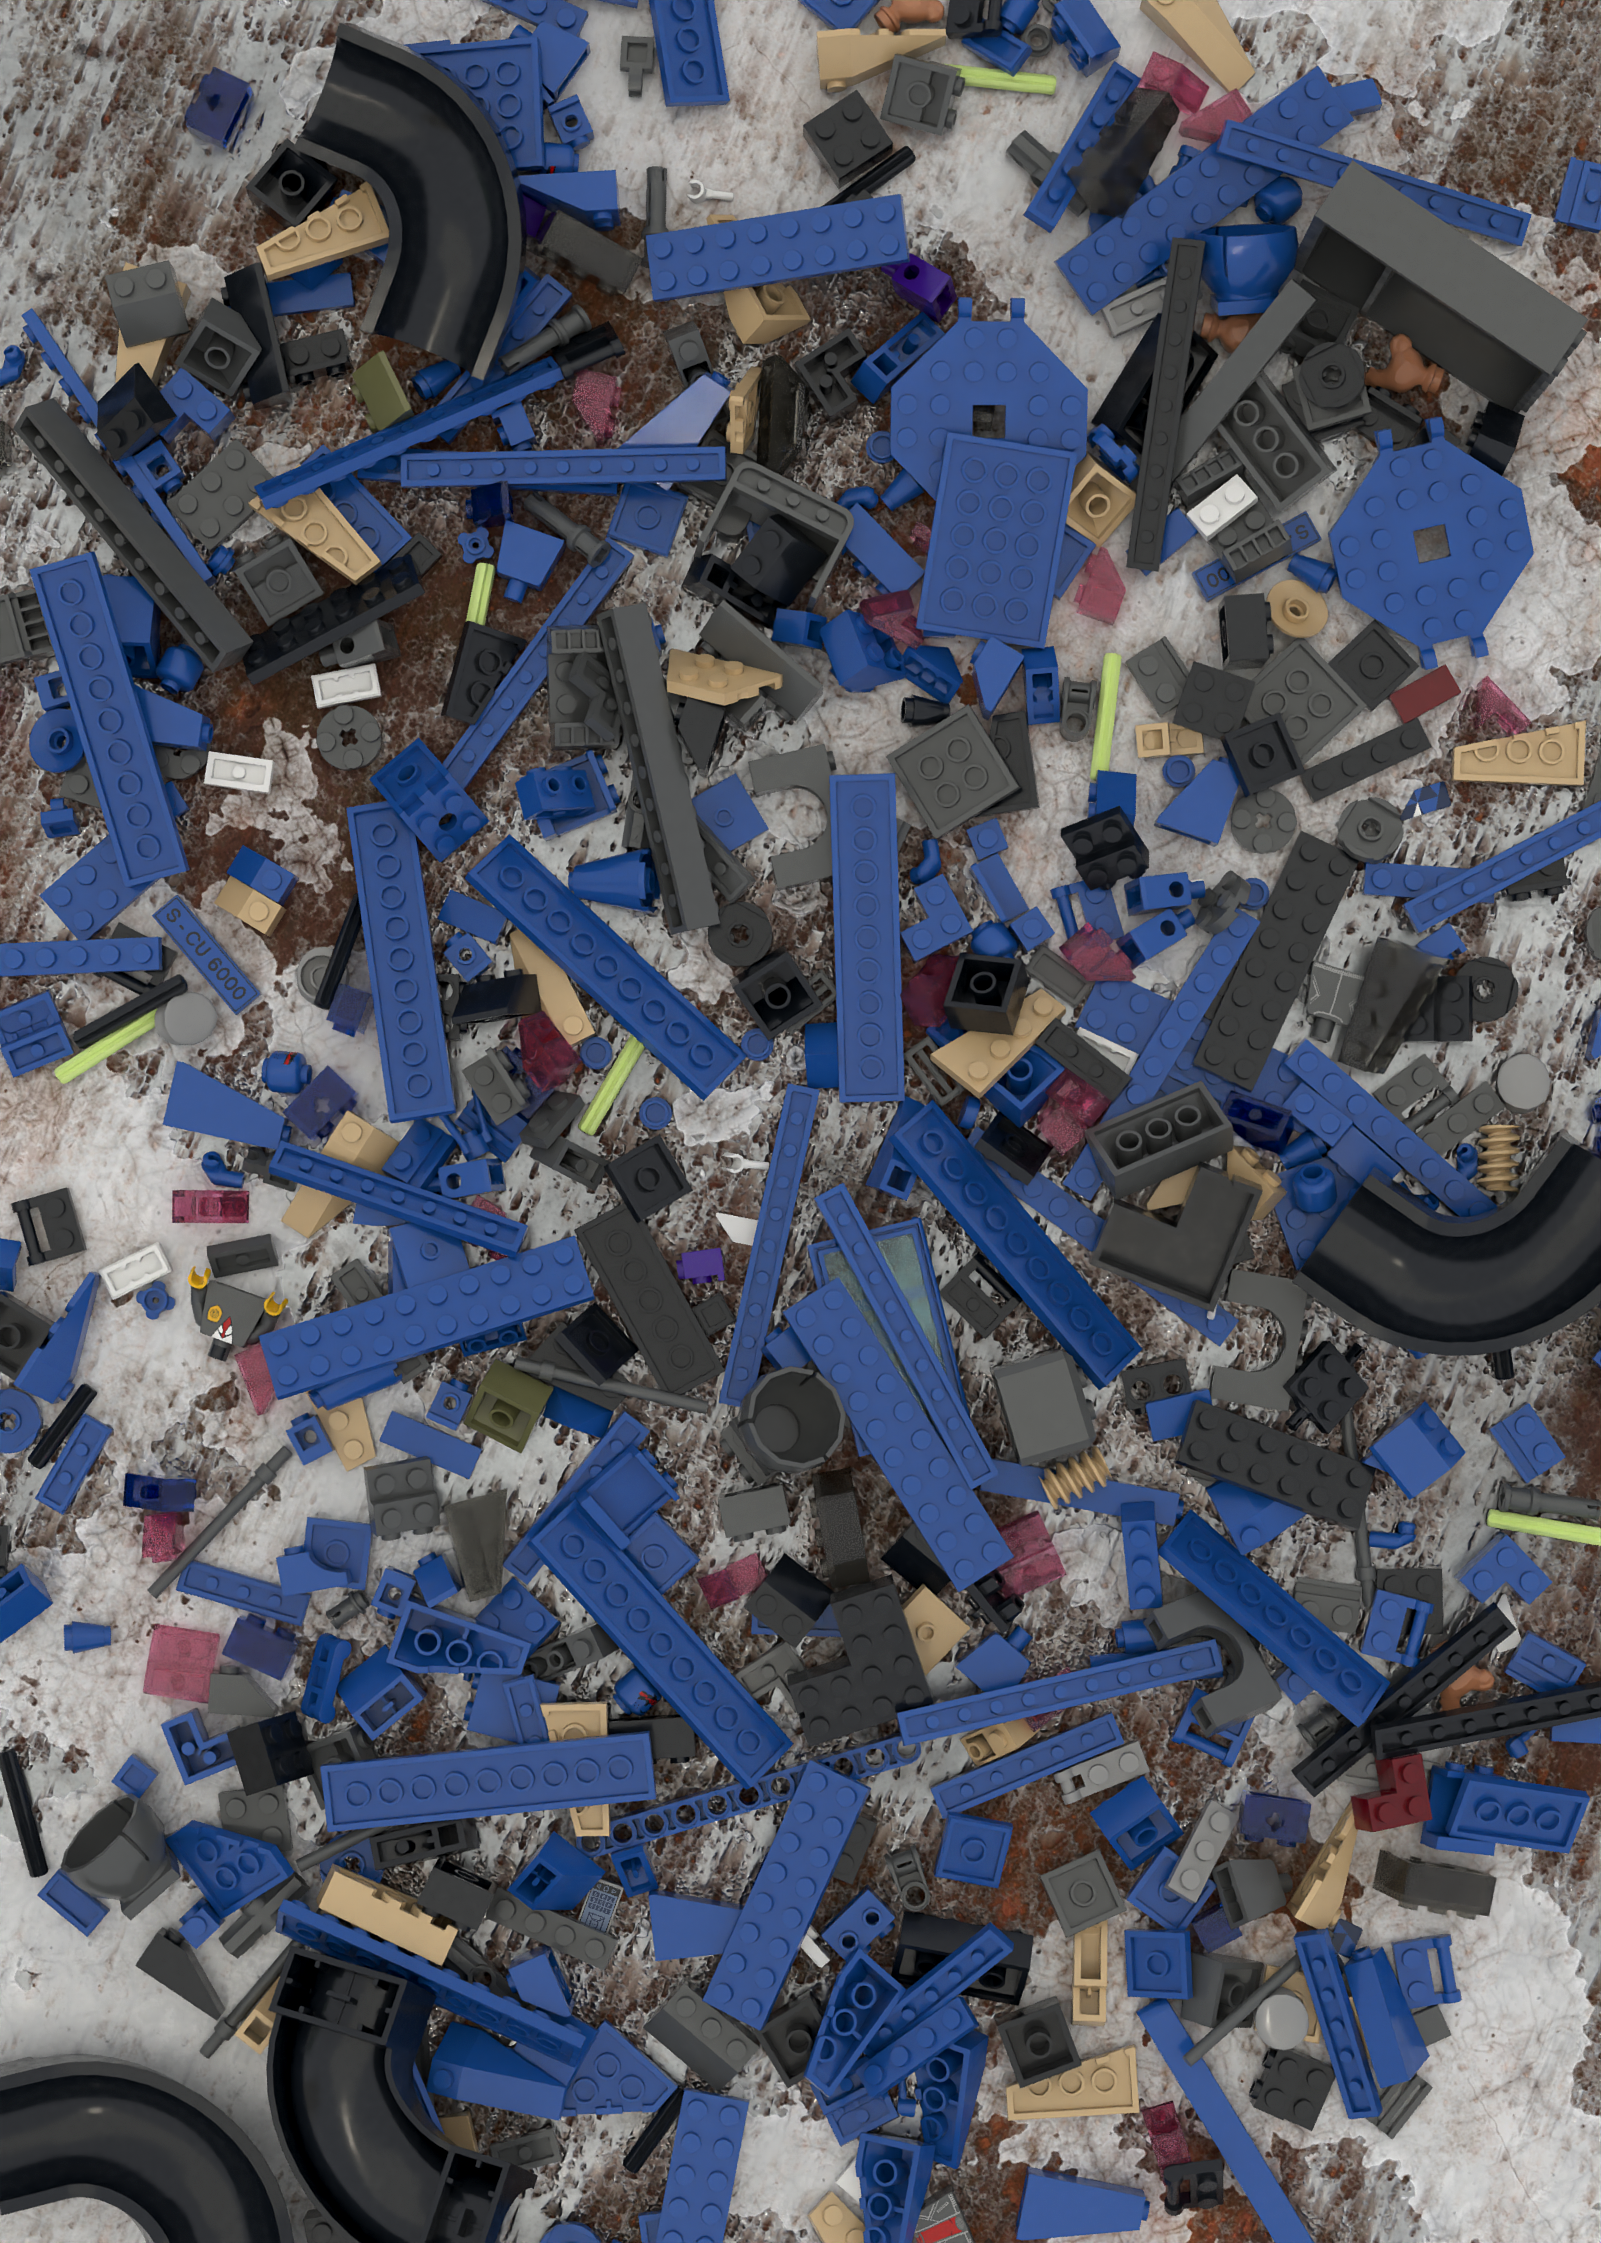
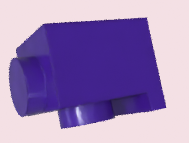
M721 1248L681 1253L682 1260H676L679 1280L692 1278L693 1284L712 1282L711 1275H718V1281L725 1280Z

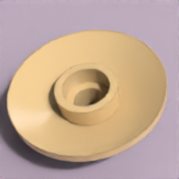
M1298 580L1281 581L1274 585L1267 595L1266 602H1270L1271 621L1285 634L1297 638H1309L1318 634L1326 625L1328 609L1325 600L1319 592L1316 593L1304 582Z

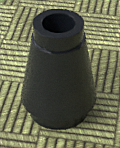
M913 694L911 698L904 697L902 700L901 722L909 724V727L938 724L950 716V705L947 703Z

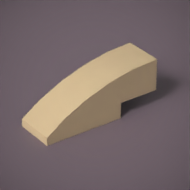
M1108 1920L1080 1931L1073 1936L1071 2025L1104 2026L1106 2023Z

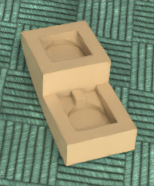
M1168 722L1135 725L1138 758L1205 754L1203 734L1172 723L1168 724Z

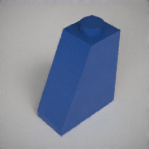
M1219 757L1218 761L1212 759L1158 816L1154 826L1215 847L1219 843L1239 785L1229 759Z

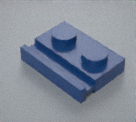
M1575 157L1569 159L1553 222L1564 223L1567 226L1597 234L1601 231V164L1587 160H1577Z
M473 1097L454 1123L466 1133L476 1128L478 1134H480L481 1129ZM483 1105L487 1127L493 1140L487 1142L490 1152L505 1163L522 1143L519 1133L530 1120L521 1113H518L501 1125L496 1126Z
M417 1119L384 1164L382 1171L392 1179L426 1190L438 1173V1167L443 1166L458 1143L452 1135L446 1134L442 1129L423 1119Z
M1527 1402L1501 1419L1500 1422L1488 1428L1499 1447L1526 1484L1565 1458L1557 1443Z
M1527 1630L1511 1656L1510 1662L1505 1666L1504 1672L1538 1692H1545L1574 1686L1586 1663L1566 1650Z

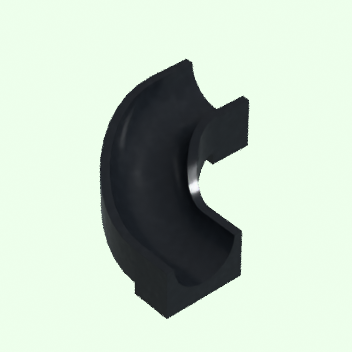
M339 23L335 34L336 47L324 87L308 124L297 138L294 149L361 177L376 190L385 206L389 224L388 251L360 330L372 335L377 334L394 338L427 350L467 370L471 376L484 381L492 373L514 316L513 312L521 290L526 261V210L522 187L513 157L502 133L489 112L475 95L453 74L407 46L355 24Z
M1562 1130L1526 1178L1518 1192L1503 1204L1490 1211L1467 1217L1443 1215L1430 1209L1427 1203L1374 1166L1300 1268L1292 1282L1365 1333L1394 1346L1416 1352L1445 1356H1469L1500 1352L1529 1344L1569 1325L1601 1301V1156Z
M291 1946L268 2009L275 2013L276 2016L268 2046L266 2065L267 2093L272 2121L281 2149L308 2199L324 2219L348 2243H496L500 2227L510 2206L524 2190L528 2188L534 2189L538 2175L512 2163L459 2147L442 2133L421 2105L414 2088L413 2066L436 1995L408 1980Z
M68 2054L37 2059L26 2057L0 2064L1 2216L69 2198L86 2197L109 2203L124 2211L137 2225L146 2243H294L284 2197L274 2174L261 2152L232 2119L202 2095L165 2074L143 2065L114 2057Z

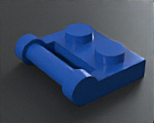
M1083 880L1050 890L1052 899L1057 901L1068 942L1065 944L1068 953L1116 940L1124 936L1111 888L1108 890L1096 888L1090 891ZM1076 893L1089 936L1084 938L1080 937L1069 895Z
M1376 1588L1360 1653L1415 1668L1420 1663L1421 1658H1418L1421 1642L1428 1616L1433 1613L1435 1604ZM1407 1608L1415 1609L1416 1613L1404 1654L1397 1652L1396 1649Z
M1194 1687L1170 1740L1179 1745L1183 1742L1222 1760V1765L1231 1768L1255 1717L1217 1733L1231 1740L1228 1748L1188 1731L1191 1722L1197 1725L1199 1723L1191 1708L1201 1697L1210 1694Z
M1439 1934L1391 1943L1397 1981L1409 2009L1443 2003H1456L1462 2000L1460 1989L1456 1988L1449 1948L1452 1945L1451 1934ZM1427 1949H1437L1443 1991L1434 1992Z

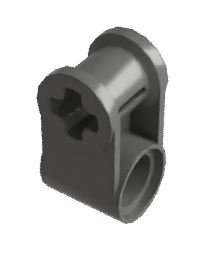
M1064 677L1061 696L1060 733L1067 741L1078 742L1084 739L1089 731L1096 698V680L1086 683L1071 681L1070 677ZM1070 718L1080 719L1084 729L1079 732L1071 731L1067 726V720Z
M910 1845L909 1850L892 1856L889 1853L885 1854L884 1857L893 1883L896 1884L904 1907L914 1912L926 1908L930 1901V1892L916 1845ZM917 1886L923 1889L925 1893L923 1900L919 1903L910 1902L906 1898V1892L909 1888Z

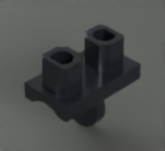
M995 1569L965 1588L970 1594L966 1600L972 1606L967 1616L971 1621L980 1617L986 1625L993 1622L1003 1634L1010 1629L1014 1619L1022 1612L1025 1604L1015 1593L1005 1599L1002 1598L998 1591L1004 1587L1005 1580L1000 1572Z

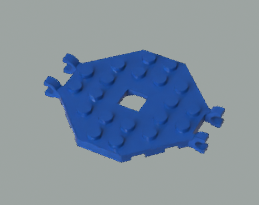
M958 297V321L891 386L890 454L935 501L947 432L972 436L973 405H1005V437L988 439L1078 453L1076 465L1086 456L1088 389L1024 322L1025 298H1010V321H971L972 298Z
M1438 416L1424 419L1429 437L1428 443L1394 451L1391 429L1386 428L1373 431L1378 456L1372 463V467L1362 483L1358 485L1339 519L1328 532L1341 598L1415 644L1418 648L1420 666L1424 670L1438 667L1432 644L1464 636L1469 638L1472 657L1479 658L1489 655L1483 631L1534 554L1522 489L1445 440L1443 419ZM1443 524L1449 555L1419 563L1413 531Z

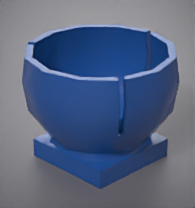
M1238 224L1200 229L1194 233L1193 240L1206 241L1201 278L1214 293L1210 294V307L1218 316L1264 313L1278 296L1279 289L1296 266L1299 243L1295 226L1285 224Z

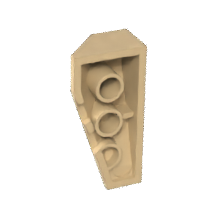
M1217 0L1141 1L1140 10L1232 97L1255 75L1249 59Z
M860 28L817 31L816 52L820 89H827L828 92L844 91L849 86H854L892 69L894 56L897 53L917 58L945 46L946 29H907L902 31L901 35H894L889 29L879 28L870 35H860Z
M710 214L706 218L708 225L737 221L733 215ZM782 283L723 292L729 318L743 344H767L808 324L811 320L798 294L791 285L785 288Z
M519 929L511 932L510 940L514 968L523 969L524 974L537 975L542 1013L523 1016L522 1023L524 1035L538 1063L541 1064L596 1036L597 1033L567 974Z
M347 1110L320 1154L387 1176L382 1171V1167L400 1142L357 1114ZM301 1185L281 1222L306 1238H310L353 1202Z
M1351 1800L1287 1904V1908L1295 1918L1316 1929H1325L1328 1926L1333 1927L1341 1914V1910L1338 1908L1342 1903L1358 1829L1355 1828Z

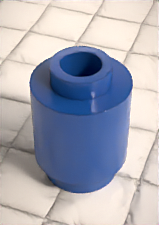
M1005 0L1000 17V22L1003 24L1002 29L1011 35H1022L1039 9L1038 3L1040 0Z
M1146 1618L1120 1621V1628L1115 1629L1117 1648H1123L1125 1654L1156 1650V1645L1143 1623Z

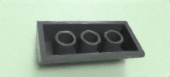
M725 600L719 604L699 633V640L703 642L700 647L707 654L715 658L718 655L724 661H739L745 666L783 674V686L775 690L769 686L759 687V694L765 699L768 698L776 705L773 710L786 722L792 719L798 724L823 695V685Z
M1202 1080L1085 1130V1136L1100 1176L1115 1200L1195 1167L1200 1161L1206 1162L1233 1150V1126Z

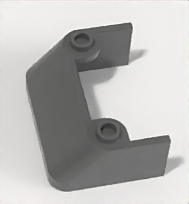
M743 462L736 467L698 540L694 556L701 558L714 531L727 537H735L745 530L749 520L762 526L769 516L779 514L829 555L811 578V580L817 582V585L810 596L805 612L812 613L852 532L854 518L845 507L755 462Z

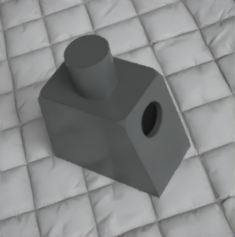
M376 619L333 642V645L319 650V657L324 667L339 664V666L346 669L379 663L401 656L393 625L380 619Z
M1270 1859L1229 1860L1212 1870L1231 1930L1285 1906L1286 1898L1284 1893L1291 1892L1293 1888V1882L1289 1874H1278L1274 1862Z

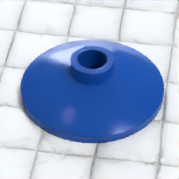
M64 708L50 710L43 714L32 728L29 739L31 756L40 768L48 772L62 773L76 766L85 754L71 710ZM64 739H66V743L62 747V742Z

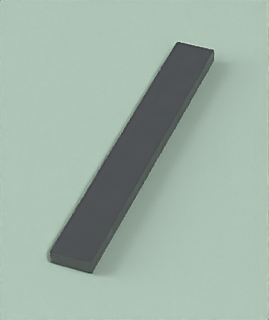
M1294 279L1289 280L1181 418L1172 485L1318 301L1315 296ZM1139 475L1129 485L1135 492H1137Z

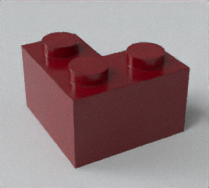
M1421 1753L1383 1760L1375 1758L1380 1790L1350 1796L1355 1828L1358 1830L1377 1832L1432 1820Z

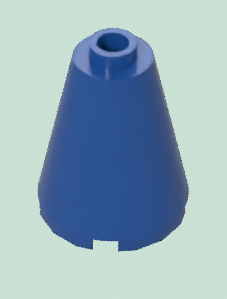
M643 848L576 865L574 871L570 872L568 876L569 890L574 891L577 898L643 913H654L658 906L652 907L653 899H660L661 890L655 864L651 856V848Z
M394 1363L313 1389L308 1392V1395L318 1409L323 1406L328 1411L396 1385L402 1381L403 1377L402 1374L395 1376L393 1370L398 1366Z

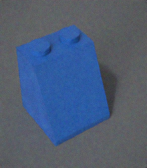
M103 575V581L132 678H158L155 671L160 662L161 608L134 576Z

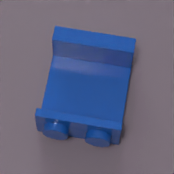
M1446 1761L1445 1766L1432 1765L1428 1788L1432 1820L1423 1821L1420 1843L1436 1850L1494 1856L1496 1843L1448 1836L1445 1827L1465 1773L1506 1779V1777L1493 1773L1494 1768L1485 1765L1474 1764V1770L1465 1769V1764L1453 1761Z

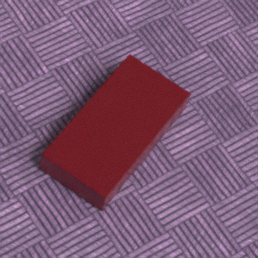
M1445 664L1390 694L1388 699L1402 724H1405L1459 695L1461 691Z

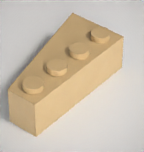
M332 1864L316 1898L321 1914L332 1915L338 1920L341 1918L350 1922L352 1927L360 1928L367 1933L371 1932L381 1937L384 1941L398 1945L442 1966L458 1932V1928L452 1925V1919L443 1915L440 1918H436L423 1912V1906L417 1904L418 1899L335 1864Z

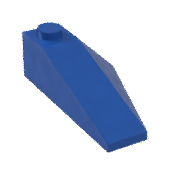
M946 1013L942 1014L926 1029V1033L940 1048L970 1031L950 1028ZM1033 1045L984 1096L996 1109L1020 1128L1043 1107L1065 1074L1066 1068L1045 1050Z
M89 1272L65 1308V1311L68 1312L65 1318L61 1316L54 1322L48 1331L47 1339L50 1341L47 1345L43 1344L40 1348L37 1347L13 1385L51 1404L59 1403L61 1399L63 1401L68 1399L75 1388V1384L72 1381L77 1374L101 1278L99 1273Z
M1221 1480L1205 1488L1232 1543L1241 1556L1271 1541L1307 1514Z
M411 1596L406 1602L386 1663L414 1673L521 1675L532 1643L438 1604L429 1609L425 1600Z
M860 1948L854 1951L837 1975L803 2075L827 2097H831L907 1991Z
M456 2021L451 2022L432 2059L426 2088L428 2092L470 2103L558 2121L561 2120L568 2088L566 2085L537 2065L533 2066L517 2055L518 2052L510 2047H505L492 2038L493 2035L486 2030Z
M974 2030L915 2071L918 2086L915 2088L916 2099H920L923 2119L920 2122L924 2142L936 2145L933 2161L953 2169H957L960 2165L986 2063L989 2036Z
M861 2132L855 2169L856 2177H859L862 2198H859L860 2209H863L865 2231L863 2232L864 2243H912L931 2177L936 2145L908 2138Z

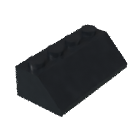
M261 262L254 263L225 276L226 287H222L220 290L224 305L227 307L231 306V309L241 314L262 348L246 374L248 382L242 383L246 403L252 401L254 410L292 403L293 401Z
M1157 313L1091 421L1096 428L1101 423L1106 425L1114 434L1115 438L1113 440L1121 447L1126 445L1140 459L1142 457L1161 313ZM1194 330L1182 414L1219 355Z
M904 1911L891 1976L899 1983L913 1985L986 1925L969 1924L951 1918L944 1919L928 1916L920 1912ZM999 1929L1014 1942L1013 1951L959 1995L1019 2006L1030 1970L1034 1936L1018 1931Z

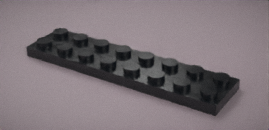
M1303 831L1299 833L1259 918L1260 924L1245 948L1191 1065L1247 1092H1252L1359 863L1358 860L1349 856L1345 851Z

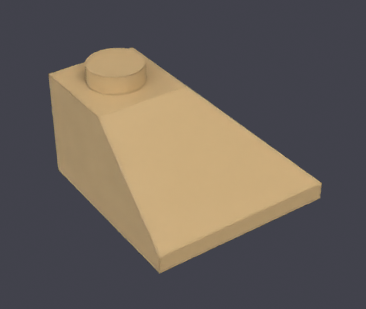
M1086 450V456L1075 466L1066 523L1100 548L1135 507L1136 492L1109 467Z

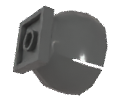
M788 1366L760 1376L742 1399L739 1415L728 1422L744 1444L746 1452L754 1458L766 1476L774 1471L799 1474L819 1467L829 1459L843 1440L846 1413L837 1390L818 1372L813 1373L814 1370Z
M132 1793L118 1797L117 1800L114 1799L96 1812L77 1832L64 1852L61 1869L67 1877L94 1898L120 1900L121 1911L130 1921L181 1877L177 1857L165 1841L163 1823L150 1806Z

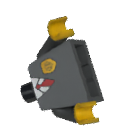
M196 1266L192 1267L188 1276V1282L191 1285V1305L195 1323L200 1326V1333L213 1337L208 1356L226 1362L232 1344L245 1348L249 1344L254 1345L260 1342V1335L273 1332L280 1313L288 1304L286 1298L279 1305L273 1299L275 1292H272L266 1299L216 1280H210L207 1285L211 1270L206 1268L204 1276H198L195 1272Z

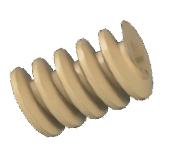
M1485 1125L1479 1127V1132L1488 1135V1138L1478 1141V1145L1487 1148V1151L1478 1154V1158L1487 1161V1164L1477 1167V1171L1486 1174V1177L1477 1180V1184L1485 1187L1487 1191L1518 1192V1188L1509 1185V1182L1519 1179V1175L1510 1172V1169L1519 1166L1520 1162L1511 1159L1510 1156L1520 1153V1149L1511 1146V1142L1520 1140L1521 1136L1512 1133L1511 1130L1521 1126Z
M1093 1446L1092 1458L1082 1451L1080 1452V1463L1073 1457H1069L1068 1469L1058 1462L1056 1463V1474L1049 1468H1045L1044 1480L1040 1477L1039 1480L1052 1507L1056 1510L1059 1508L1058 1498L1061 1497L1069 1504L1071 1503V1492L1080 1499L1083 1497L1082 1487L1085 1486L1093 1493L1095 1492V1481L1104 1488L1107 1486L1106 1476L1109 1475L1111 1478L1112 1476L1099 1448Z

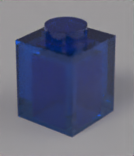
M1222 1902L1196 1915L1191 1921L1208 1954L1243 1935L1239 1927L1233 1930L1230 1929Z

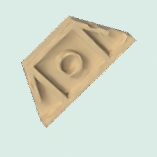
M751 366L740 383H736L735 390L730 392V422L726 432V441L730 442V453L744 454L754 439L760 399L757 396L758 381L760 378H763L764 368Z
M673 648L670 650L667 673V692L725 706L738 702L740 699L759 695V687L769 686L776 690L783 686V674L745 666L739 661L715 659L714 656L709 654L698 655Z

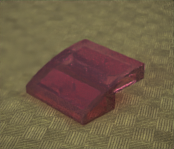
M1038 1510L997 1528L1014 1555L1012 1559L996 1568L1005 1580V1585L1002 1588L1005 1598L1013 1593L1021 1596L1067 1575Z
M155 1624L147 1661L143 1694L208 1704L210 1674L214 1671L220 1634Z

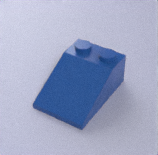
M616 170L519 176L523 195L545 206L548 211L588 228L594 227L596 231H610L614 229V226H621Z

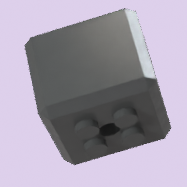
M1054 1349L990 1368L1017 1462L1022 1467L1091 1447L1096 1438L1092 1420L1097 1419L1092 1401L1085 1399L1082 1388L1087 1387L1086 1379L1082 1368H1076L1073 1356L1060 1349Z

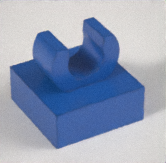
M64 798L50 799L51 811L40 812L41 825L47 837L55 838L80 834V822L73 808L68 809V806L64 805Z

